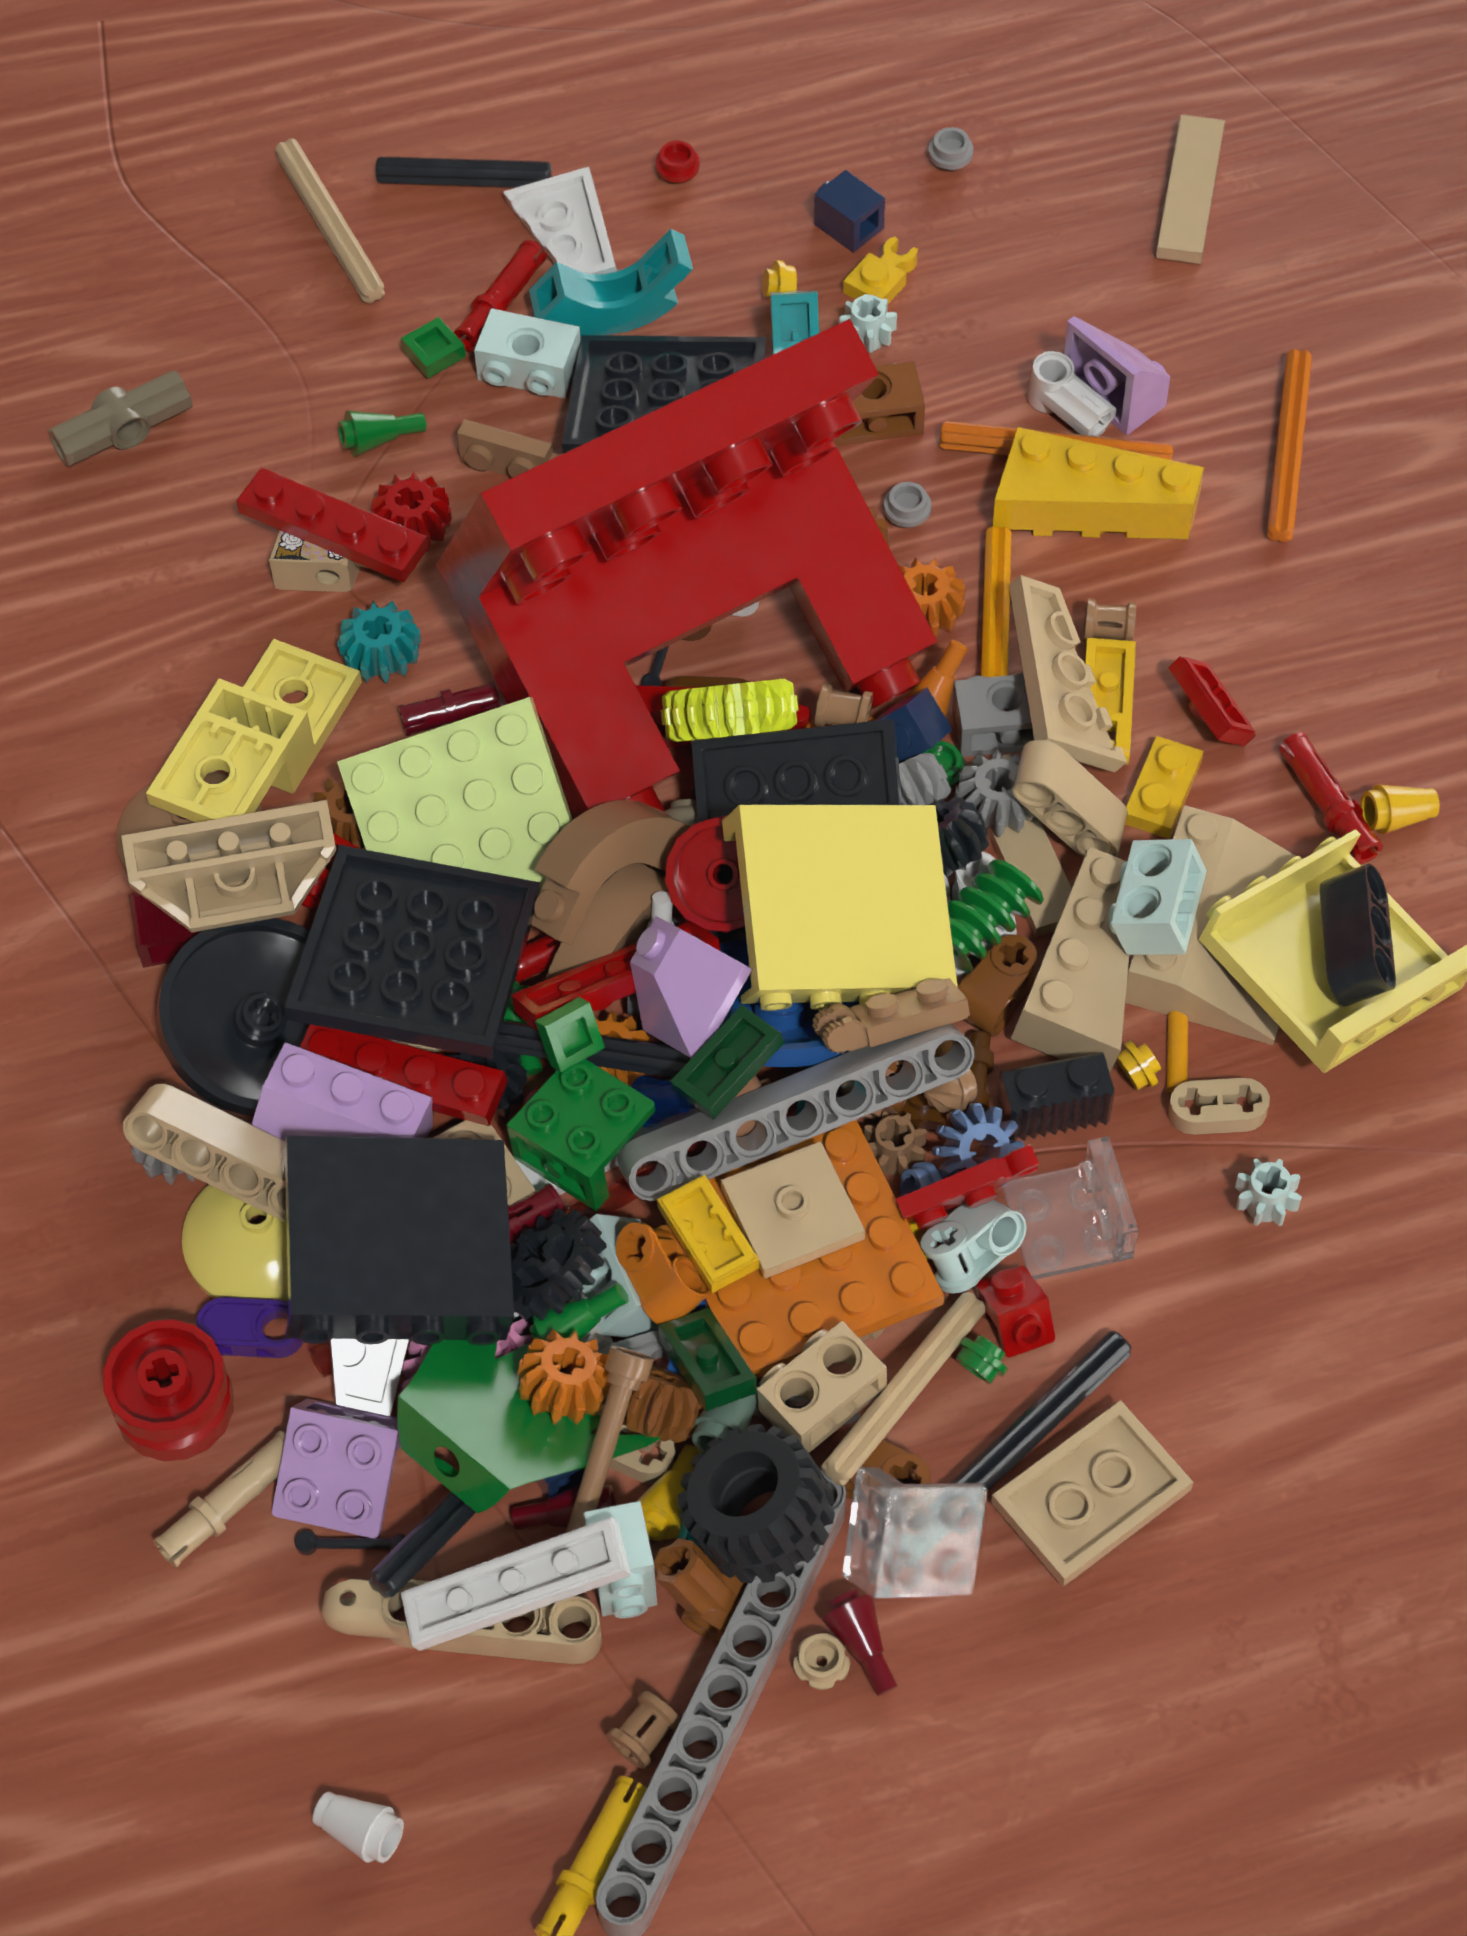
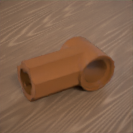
M678 1538L668 1547L661 1548L654 1559V1568L658 1573L657 1581L685 1609L681 1617L684 1625L702 1637L720 1642L748 1583L740 1582L736 1575L732 1578L725 1576L693 1541Z

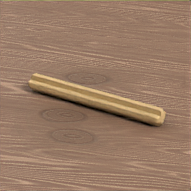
M291 138L286 142H279L275 149L278 153L277 159L361 299L370 304L375 300H381L385 295L384 283L299 143Z
M971 1292L962 1293L888 1383L883 1392L875 1399L822 1464V1471L825 1476L832 1479L834 1484L845 1485L854 1476L957 1348L963 1337L970 1332L985 1313L983 1301L976 1299L975 1295Z

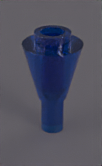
M642 1075L631 1085L633 1089L653 1100L655 1104V1112L642 1127L650 1128L686 1113L690 1109H698L675 1092L670 1081Z

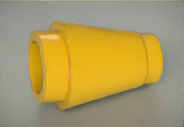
M1377 784L1372 790L1365 791L1360 800L1363 818L1372 831L1376 830L1380 834H1386L1427 820L1428 818H1435L1440 809L1439 797L1433 788L1424 789Z

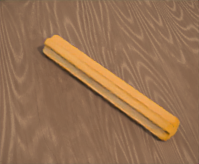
M996 526L989 527L986 530L981 676L987 678L1008 676L1009 585L1012 532L1005 526L1000 528Z

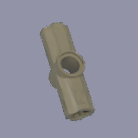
M170 371L128 392L122 387L106 389L94 399L90 410L48 429V433L63 464L71 466L112 445L119 449H130L137 446L147 437L150 427L193 407L192 400L183 379L177 371Z

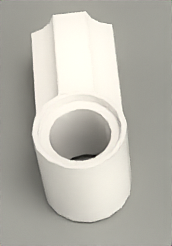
M1048 351L1038 355L1033 363L1027 393L1030 405L1043 413H1055L1081 435L1100 436L1104 433L1109 423L1115 417L1116 408L1074 374L1075 368L1068 356L1056 351Z

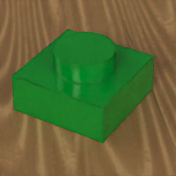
M440 317L401 337L402 350L427 378L466 357L465 345Z
M581 997L535 1021L550 1065L560 1072L605 1048L590 1002Z

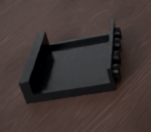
M286 1136L281 1160L282 1180H286L289 1317L285 1330L286 1339H300L308 1344H322L332 1339H356L358 1342L368 1345L380 1344L388 1339L412 1340L420 1345H433L443 1340H467L470 1344L479 1346L494 1344L499 1340H507L514 1319L504 1140Z

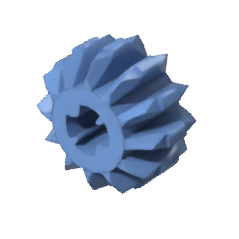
M970 1103L967 1115L958 1109H953L949 1112L950 1121L954 1128L943 1125L937 1126L936 1133L946 1138L945 1146H934L931 1151L934 1156L948 1158L938 1169L944 1177H948L995 1157L996 1159L1002 1158L1011 1153V1151L1025 1146L1022 1141L1009 1140L1008 1137L1016 1131L1018 1125L1012 1120L1001 1123L1002 1109L992 1106L984 1112L980 1103ZM973 1139L983 1140L979 1143L982 1146H986L983 1157L974 1156L976 1152L970 1151Z

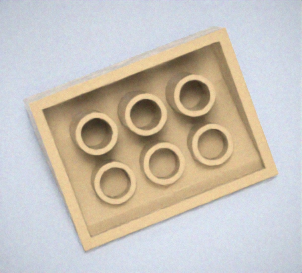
M1184 805L1173 839H1192L1207 870L1186 954L1134 955L1128 971L1125 1003L1166 1015L1171 1011L1181 1012L1188 1017L1190 1022L1273 1045L1279 1025L1198 939L1209 921L1206 917L1207 912L1218 900L1225 896H1230L1232 899L1239 896L1250 883L1260 876L1264 875L1269 879L1276 875L1296 855L1233 818Z

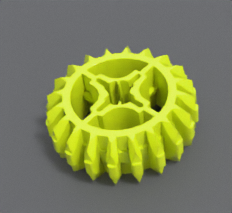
M786 679L668 691L662 696V725H665L666 738L674 742L788 730L797 724V695L794 696L793 683Z

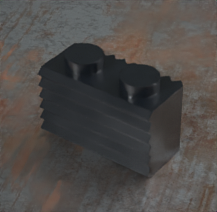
M1103 1052L1000 1071L997 1100L999 1108L1002 1109L1003 1122L1012 1120L1018 1125L1016 1131L1008 1137L1009 1140L1020 1138L1025 1141L1028 1136L1033 1139L1038 1134L1046 1137L1048 1132L1056 1135L1059 1130L1066 1133L1069 1128L1076 1131L1079 1126L1087 1129L1089 1124L1097 1127L1099 1122L1107 1125L1110 1121L1115 1089Z

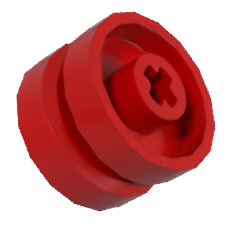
M728 815L712 818L691 826L677 838L667 857L665 882L672 903L685 919L705 930L729 932L745 927L736 841H724L722 821ZM725 864L733 870L732 880L726 882L720 876V873L726 869Z
M175 1319L150 1321L129 1331L111 1349L103 1368V1392L125 1442L141 1455L160 1461L189 1459L208 1450L225 1433L234 1412L233 1388L227 1375L223 1358L214 1340L199 1327Z

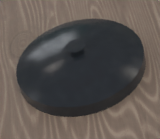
M277 918L204 930L190 939L172 960L163 979L157 1000L156 1020L159 1039L167 1059L178 1076L193 1091L210 1103L234 1113L254 1116L262 1087L284 1043L286 1042L300 1048L310 1024L285 1020L284 1006L310 930Z

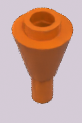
M951 640L938 665L934 666L922 678L921 683L916 685L903 700L928 687L946 717L955 681L954 675L968 648L956 640Z

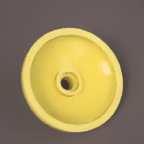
M211 1185L206 1186L192 1203L182 1230V1251L194 1281L213 1299L231 1297L288 1302L287 1222ZM256 1215L266 1216V1219L260 1224L254 1225L249 1223V1220Z

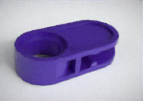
M231 1297L215 1298L207 1302L199 1310L196 1318L197 1327L214 1340L220 1354L224 1356L284 1358L296 1353L303 1345V1341L300 1339L285 1338L275 1341L268 1339L264 1335L265 1326L270 1321L276 1318L288 1319L289 1304L286 1301Z

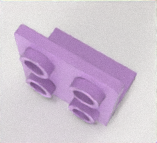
M309 1398L292 1406L272 1507L273 1516L369 1538L378 1537L382 1531L396 1451L401 1448L398 1433V1417L381 1415Z

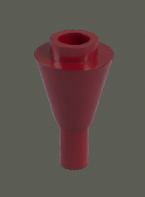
M580 1484L547 1498L546 1502L512 1507L514 1528L517 1530L550 1524L553 1527L567 1528ZM612 1485L603 1486L596 1510L617 1506Z
M853 1589L830 1600L827 1603L830 1612L823 1616L821 1620L857 1663L862 1664L876 1695L881 1696L898 1687L882 1654L884 1649L873 1595L860 1596L858 1590Z

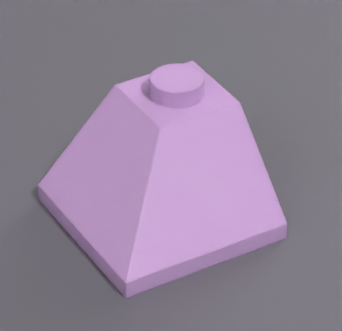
M1075 316L1067 321L1064 354L1073 362L1074 374L1116 408L1115 417L1110 423L1127 436L1166 407L1170 375L1166 373L1165 369L1158 362L1151 361L1138 349Z
M656 916L651 926L641 934L637 942L636 952L630 961L643 1030L688 1057L693 1058L718 1031L752 969Z

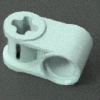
M996 1200L972 1209H968L965 1202L948 1215L947 1219L928 1229L920 1243L923 1253L929 1259H932L937 1269L935 1278L941 1290L950 1294L961 1293L974 1287L986 1273L1019 1248L1025 1238L1027 1226L1025 1218L1021 1213Z

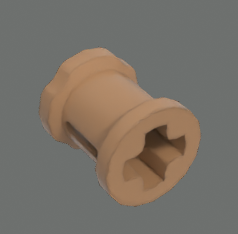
M1087 598L1083 641L1087 642V638L1093 637L1133 641L1136 602H1128L1127 606L1097 604L1095 599Z
M823 683L817 703L815 727H822L825 724L841 725L869 722L873 692L865 691L863 695L834 690L832 684Z
M644 1690L637 1697L639 1705L620 1728H611L606 1734V1738L613 1748L626 1760L641 1769H646L651 1763L649 1755L669 1731H676L681 1721L680 1717L668 1704L653 1693ZM650 1722L651 1726L640 1738L637 1737V1734L646 1723Z

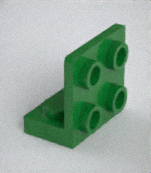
M584 1059L562 1072L557 1070L506 1125L514 1159L597 1211L610 1197L605 1167L655 1112V1104L653 1100L587 1059Z

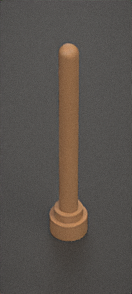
M611 1346L604 1369L609 1371L606 1381L611 1383L566 1533L586 1526L584 1512L597 1509L633 1390L639 1391L641 1382H647L654 1359L648 1355L619 1346Z

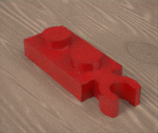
M1027 1145L1002 1158L996 1159L995 1157L896 1198V1204L903 1220H907L909 1226L916 1223L919 1230L925 1229L947 1219L946 1210L965 1202L968 1209H972L998 1197L996 1189L1003 1187L1009 1181L1038 1171L1037 1166H1039V1162L1032 1146Z

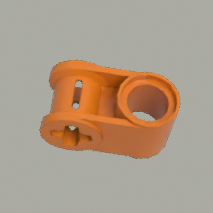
M634 1222L623 1227L616 1241L618 1261L633 1284L640 1298L643 1310L656 1324L661 1325L688 1315L710 1294L711 1291L669 1225H660L656 1229H652L645 1223Z

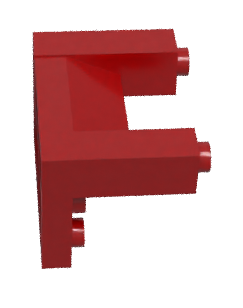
M851 319L841 322L481 492L437 562L436 567L507 704L528 697L533 698L572 820L595 806L616 800L639 801L664 812L665 809L654 788L680 771L626 666L787 587H790L844 692L849 693L857 688L861 695L865 691L873 692L871 709H874L921 683L911 661L938 641L833 441L862 422L853 402L879 375Z

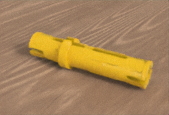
M626 1776L617 1777L615 1786L584 1844L576 1855L569 1870H562L556 1881L559 1890L550 1903L540 1924L534 1930L537 1936H551L559 1921L563 1924L556 1936H574L589 1905L595 1906L597 1904L596 1895L598 1888L647 1790L641 1783H638L629 1802L624 1803L623 1801L634 1779Z

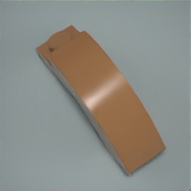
M633 800L606 802L585 811L565 826L553 839L534 869L547 878L535 901L532 925L556 940L572 945L592 901L603 883L619 869L635 863L648 864L666 871L667 857L677 838L691 826L655 807Z
M635 863L625 866L614 873L598 890L573 944L569 945L564 942L560 944L545 980L637 943L651 920L653 894L660 891L669 893L665 882L666 871L654 866L649 868L642 863ZM674 904L672 906V914L679 912Z

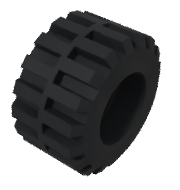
M762 1424L750 1425L748 1432L742 1433L739 1427L727 1431L728 1438L719 1441L716 1437L707 1444L709 1450L704 1455L697 1453L690 1462L694 1469L692 1472L684 1473L680 1483L685 1489V1492L678 1494V1506L683 1511L680 1517L699 1547L722 1574L729 1578L736 1575L739 1581L752 1584L756 1576L760 1578L762 1583L773 1582L777 1573L783 1572L787 1577L797 1572L795 1565L800 1561L804 1560L808 1564L816 1556L813 1551L816 1544H825L829 1537L825 1526L834 1523L835 1512L830 1506L835 1502L833 1492L808 1451L793 1434L787 1436L782 1428L775 1426L766 1431ZM775 1491L762 1508L749 1515L739 1517L741 1511L751 1500L761 1494Z

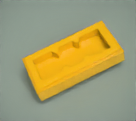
M705 1174L657 1199L658 1209L711 1293L760 1268L759 1258Z

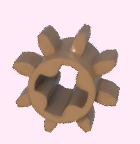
M885 1111L882 1112V1120L878 1123L877 1127L866 1125L864 1128V1136L884 1175H899L901 1177L902 1173L909 1169L912 1164L925 1162V1150L922 1146L926 1144L927 1132L926 1129H914L913 1124L910 1122L911 1114L909 1113L902 1117L897 1115L890 1116Z

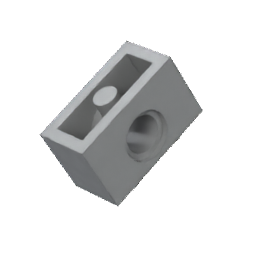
M1023 672L1016 675L988 678L985 676H974L966 680L954 681L952 709L959 751L963 757L977 756V754L990 755L994 754L997 749L1000 754L1022 752L1026 743L1034 741Z

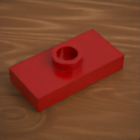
M1179 656L1168 667L1190 699L1189 708L1198 720L1208 725L1218 741L1245 747L1256 736V731L1208 663Z

